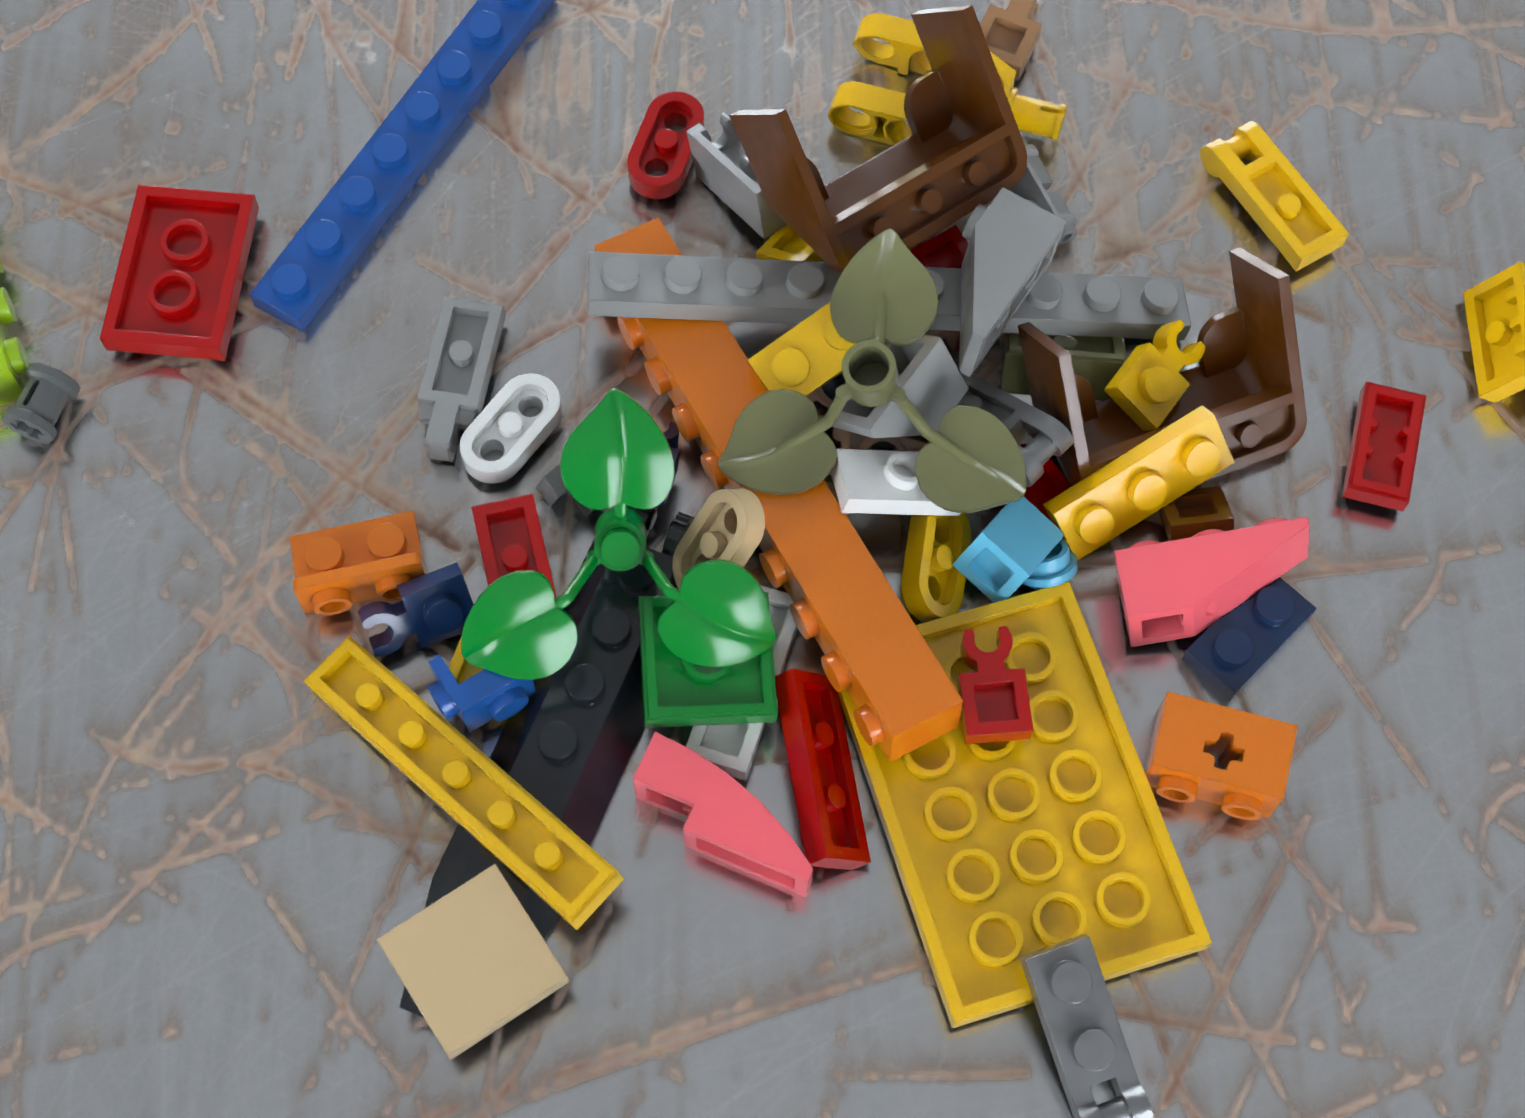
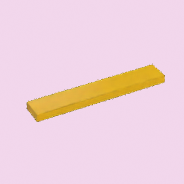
M350 635L303 681L312 692L576 930L580 928L624 880L618 870Z

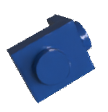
M440 655L428 661L436 682L427 686L432 699L446 720L458 715L469 733L493 718L495 721H503L514 716L527 705L528 697L536 693L533 680L514 679L486 669L458 684Z

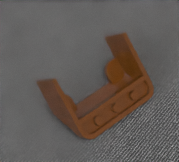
M973 5L923 9L911 15L932 71L916 79L910 85L905 95L904 112L913 135L824 185L817 167L811 160L806 158L786 109L738 110L729 115L767 204L833 270L842 273L850 260L863 246L887 229H893L906 247L911 249L973 212L979 204L984 205L993 200L1002 187L1009 190L1022 179L1027 167V151Z
M1241 247L1229 251L1236 307L1215 314L1203 325L1197 342L1201 341L1206 347L1203 356L1199 360V366L1179 372L1189 382V387L1158 429L1143 431L1111 397L1095 403L1094 392L1090 382L1078 372L1073 371L1071 354L1030 322L1018 325L1033 407L1059 420L1074 438V443L1061 456H1057L1071 486L1201 405L1214 414L1235 462L1208 480L1281 454L1296 445L1305 431L1307 414L1290 275Z

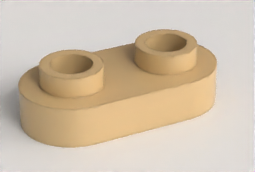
M744 488L720 489L713 492L707 498L677 545L673 555V576L679 590L685 573L701 562L722 559L732 561L742 567L745 566L761 542L765 530L764 510L760 500L753 492Z

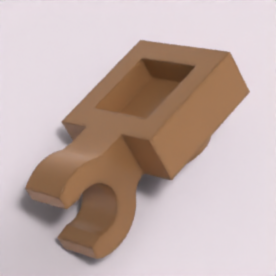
M1011 0L1006 10L990 4L980 23L989 51L1016 71L1015 80H1019L1040 38L1042 23L1033 20L1039 4L1036 3L1037 0Z

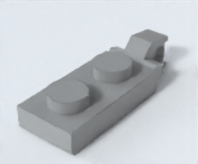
M451 297L443 299L417 396L420 408L418 415L419 423L428 425L424 442L429 448V459L453 462L460 441L461 430H466L482 412L506 317L504 305Z

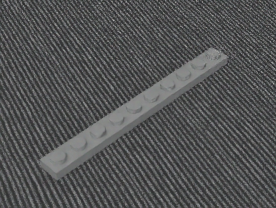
M589 251L587 264L588 316L799 324L831 301L833 289L842 273L833 270L826 262ZM925 267L935 282L939 301L937 316L929 330L960 331L962 268ZM1044 272L1001 333H1019L1018 325L1030 322L1046 335L1153 339L1156 331L1162 325L1181 319L1185 326L1178 333L1176 340H1185L1192 325L1183 280L1180 278Z

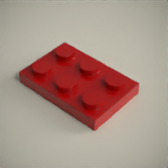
M138 184L100 334V340L106 350L225 361L259 210L254 194Z

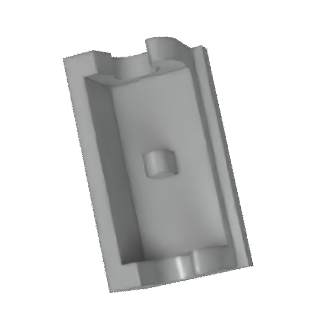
M722 113L720 115V124L723 127L721 136L713 143H711L712 138L708 131L700 123L687 130L696 177L763 239L787 225L767 204L728 114Z

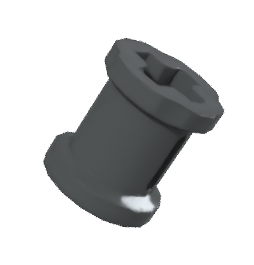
M33 362L28 365L24 375L28 381L14 407H8L4 411L1 420L11 430L30 440L50 444L58 433L54 426L68 400L77 398L80 386L72 377L46 364Z

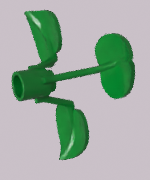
M612 388L605 394L599 404L573 429L565 442L560 462L562 480L566 489L575 500L583 506L595 510L614 506V508L605 511L596 522L594 550L587 553L584 564L565 591L556 598L549 580L542 573L534 570L515 571L496 579L480 594L467 615L461 638V653L469 664L514 679L534 680L554 674L570 660L576 647L578 636L577 625L574 619L563 608L572 603L596 566L600 564L614 571H627L638 564L646 568L661 592L673 601L660 614L658 633L666 647L674 655L689 663L706 667H723L746 662L770 648L776 639V632L771 621L765 593L757 579L744 567L732 561L722 559L701 562L685 573L681 581L680 590H678L670 583L654 560V554L646 550V528L644 521L637 512L627 508V505L637 509H651L657 507L665 500L674 479L673 455L662 430L649 412L622 390Z

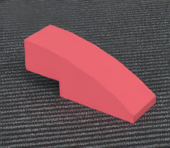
M654 732L633 776L635 797L687 819L683 827L685 847L798 895L807 897L812 883L813 868L791 835L763 803L731 775L695 751Z

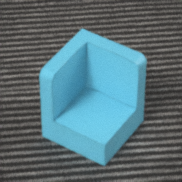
M1023 496L1019 501L1007 503L956 559L952 566L993 603L1008 599L1035 571L1062 539L1063 532Z

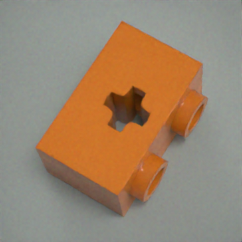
M1167 692L1155 714L1144 772L1150 787L1157 788V794L1165 799L1182 803L1194 802L1196 799L1221 805V810L1227 815L1244 820H1257L1261 816L1269 818L1284 800L1298 725ZM1210 753L1220 756L1219 764L1225 769L1214 767L1215 758Z

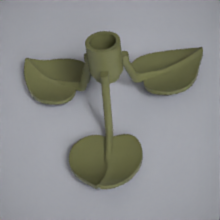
M893 229L881 232L863 246L845 267L833 289L830 302L833 325L841 338L856 344L846 352L843 358L842 373L845 384L837 387L835 391L836 397L826 415L818 420V413L813 402L799 392L785 389L768 391L755 398L744 408L736 420L728 444L718 461V467L725 476L753 491L773 495H790L810 490L828 477L836 465L837 450L830 437L824 431L834 425L846 402L853 399L863 406L877 407L892 400L900 407L919 433L930 441L919 451L916 457L915 475L922 493L936 506L955 513L978 512L1019 501L1025 495L1027 486L1025 462L1019 446L1008 428L995 415L975 406L959 405L947 411L940 422L937 432L930 427L906 396L905 390L899 387L895 357L884 343L887 341L894 345H908L920 339L933 325L939 303L936 285L930 273L910 252Z

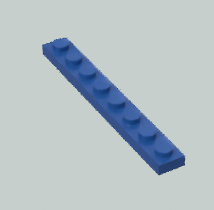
M555 0L476 1L249 295L255 307L302 332L305 331Z

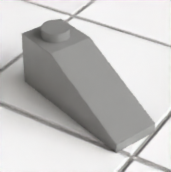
M1003 187L988 208L979 204L974 209L962 234L964 238L970 241L961 269L959 372L968 377H971L1051 263L1067 223L1066 220Z

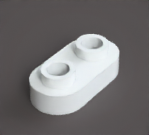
M534 373L516 376L504 385L462 434L460 453L465 469L473 478L484 483H500L510 479L521 469L561 420L562 405L556 385L549 378ZM528 407L542 409L534 417L522 415V412ZM492 450L504 453L496 461L483 459L485 454Z

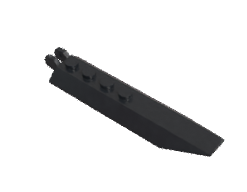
M657 507L636 509V512L644 521L646 538L649 530L655 524ZM678 512L669 526L662 552L646 547V550L654 554V560L670 583L677 589L672 570L673 555L677 545L694 520V517ZM594 540L588 552L594 550ZM602 564L596 566L572 603L563 608V610L571 615L577 625V643L570 660L554 674L533 680L536 693L528 697L529 701L521 711L508 718L490 756L493 762L590 847L595 840L645 728L638 600L639 596H663L664 594L646 568L641 564L627 571H614ZM458 823L433 875L425 908L496 864L545 940L555 929L560 915ZM404 987L399 1007L424 1018L406 987Z

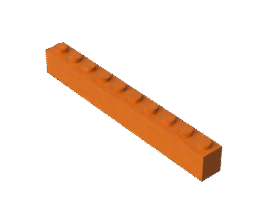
M659 217L594 245L595 252L683 256ZM617 317L620 331L631 350L640 348L647 361L644 362V366L652 387L658 395L667 393L675 407L672 408V414L681 435L687 442L695 439L702 450L703 455L700 456L701 464L711 485L716 490L721 487L725 489H748L725 476L718 467V461L728 444L736 420L744 408L755 398L768 392V390L748 362L746 355L725 322ZM823 480L819 485L810 490L790 495H773L750 490L760 500L765 515V530L759 543L763 551L759 554L762 568L774 588L783 585L791 596L794 603L790 604V611L798 630L806 640L814 637L825 654L821 657L825 674L837 692L846 689L857 707L853 711V716L865 741L870 746L878 743L889 762L958 728L963 705L962 698L845 513L841 512L840 505L826 482Z

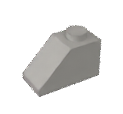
M924 334L920 339L908 345H894L886 341L884 345L891 350L895 357L899 387L905 390L908 399L930 427L937 431L947 411L956 407L969 390L941 337ZM850 399L846 402L832 426L871 438L921 435L900 407L892 400L881 406L867 407Z

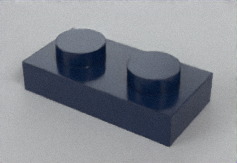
M1279 577L1213 623L1186 650L1182 660L1225 698L1231 701L1312 617L1317 608Z

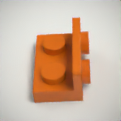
M414 511L289 537L296 576L292 580L293 589L305 614L315 612L319 615H335L347 611L351 608L352 604L373 599L386 602L400 601L402 598L397 585L427 574Z

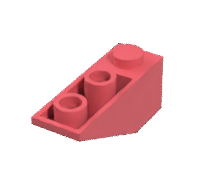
M1308 517L1291 520L1271 518L1252 527L1229 531L1209 529L1189 538L1161 543L1153 540L1141 541L1127 549L1114 551L1117 584L1130 646L1136 647L1194 637L1308 558L1310 529Z

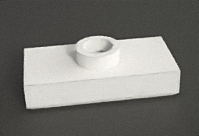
M836 449L837 461L831 471V476L842 513L960 516L961 513L947 511L936 506L920 490L915 475V461L919 452Z

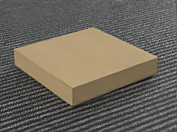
M496 864L376 939L450 1060L569 983L566 973Z

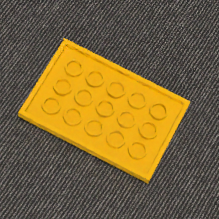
M1069 581L1054 587L1043 588L916 625L957 692L959 673L974 672L963 661L960 652L965 629H973L975 644L980 650L993 652L998 648L996 644L998 628L1007 626L1011 632L1013 644L1005 664V669L1025 668L1034 730L1031 739L965 744L960 716L958 728L889 762L878 743L870 746L861 735L853 716V711L857 707L846 689L838 692L840 703L952 1028L1034 1003L1019 957L1081 934L1090 937L1105 981L1205 950L1212 944Z

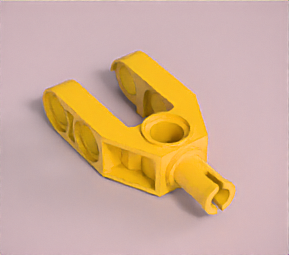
M881 13L868 14L862 18L852 45L860 55L870 61L897 68V73L907 76L909 71L923 75L932 71L912 20ZM872 38H878L880 40L886 41L888 44H883L881 42L875 41ZM990 52L1019 131L1058 141L1067 105H1059L1019 95L1018 88L1014 87L1016 71ZM854 81L844 82L837 87L828 112V118L833 126L840 131L891 146L913 135L909 124L904 122L907 121L904 112L905 93ZM849 107H853V108L859 109V110L863 111L864 113L856 112V111L850 109Z

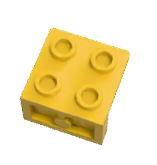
M1522 261L1463 292L1478 396L1493 403L1525 389V263Z

